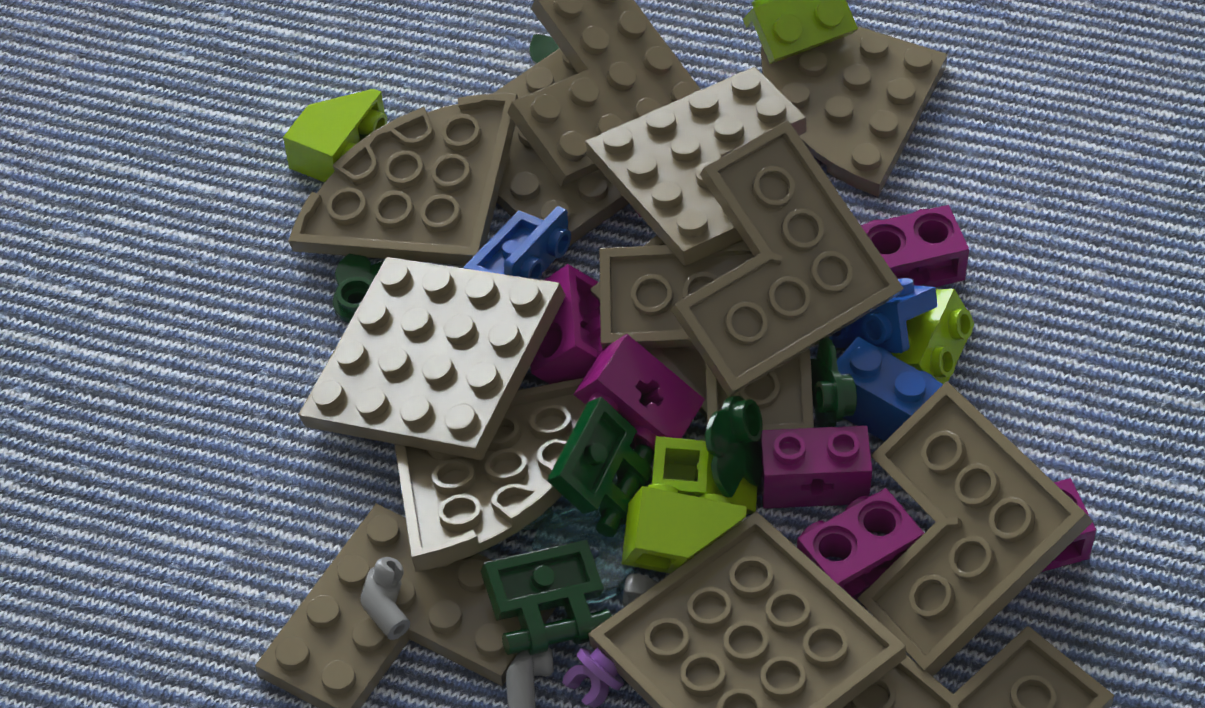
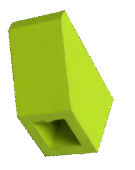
M370 89L309 104L283 136L289 169L326 182L335 172L333 165L355 144L387 124L382 92Z
M656 436L651 484L671 485L677 488L681 494L696 497L704 494L722 495L713 480L711 464L714 456L707 451L706 441ZM743 477L733 497L728 498L730 503L746 506V514L752 515L756 512L758 486L750 484Z
M667 484L642 486L628 503L621 564L671 574L740 524L746 517L747 507L731 504L730 500L722 495L704 494L696 497L681 494L677 488Z

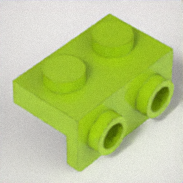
M755 0L752 2L753 8L742 19L746 28L755 27L770 64L851 35L858 29L846 0Z
M936 289L938 307L906 321L909 349L903 353H891L894 357L915 369L931 374L942 384L949 381L954 373L957 361L974 327L972 316L955 289Z

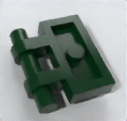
M599 397L587 403L547 481L582 514L595 511L599 507L601 516L596 524V530L601 535L610 538L615 536L620 525L626 524L628 503L635 496L638 489L646 486L652 473L650 464L654 458V451L649 446L643 444L637 445L633 450L630 444L637 430L605 399ZM616 472L619 479L617 485L612 482Z
M587 540L484 562L480 572L496 621L517 616L521 626L520 630L503 633L502 635L503 647L507 655L528 651L530 655L547 652L549 645L573 640L576 645L590 642L588 633L612 617L608 609L590 613L586 600L600 597L604 590ZM564 606L567 619L543 623L540 611Z

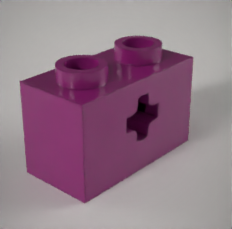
M628 334L602 349L573 394L585 405L599 397L605 399L637 430L630 447L635 449L637 445L643 444L649 446L653 451L655 450L656 436L682 438L705 401L700 394Z
M867 426L762 430L760 449L763 509L849 505L861 496L869 497L872 463Z

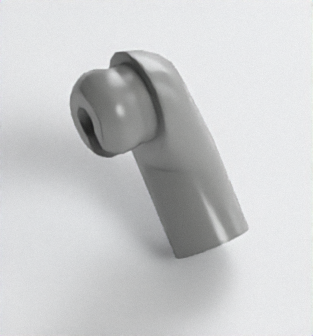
M383 557L377 560L375 566L369 570L360 602L363 609L390 640H395L401 637L411 624L410 620L396 605L404 570L398 560L391 557Z
M548 647L547 652L530 655L528 651L518 653L506 673L508 708H536L535 676L547 677L554 672L552 649Z

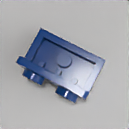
M557 206L544 220L518 210L463 268L540 280L542 273L556 258H561L570 245L571 232L568 230L567 209Z
M909 278L898 279L904 288L898 296L829 338L832 340L835 348L847 349L857 337H860L874 346L886 349L890 353H903L910 347L906 321L938 307L935 287L915 286L913 280Z

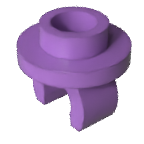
M582 647L576 655L583 665L571 667L564 675L562 683L566 687L576 689L584 679L589 678L591 680V689L584 696L582 702L586 706L596 708L606 700L609 686L615 690H620L624 685V681L618 675L614 663L598 647L593 652Z

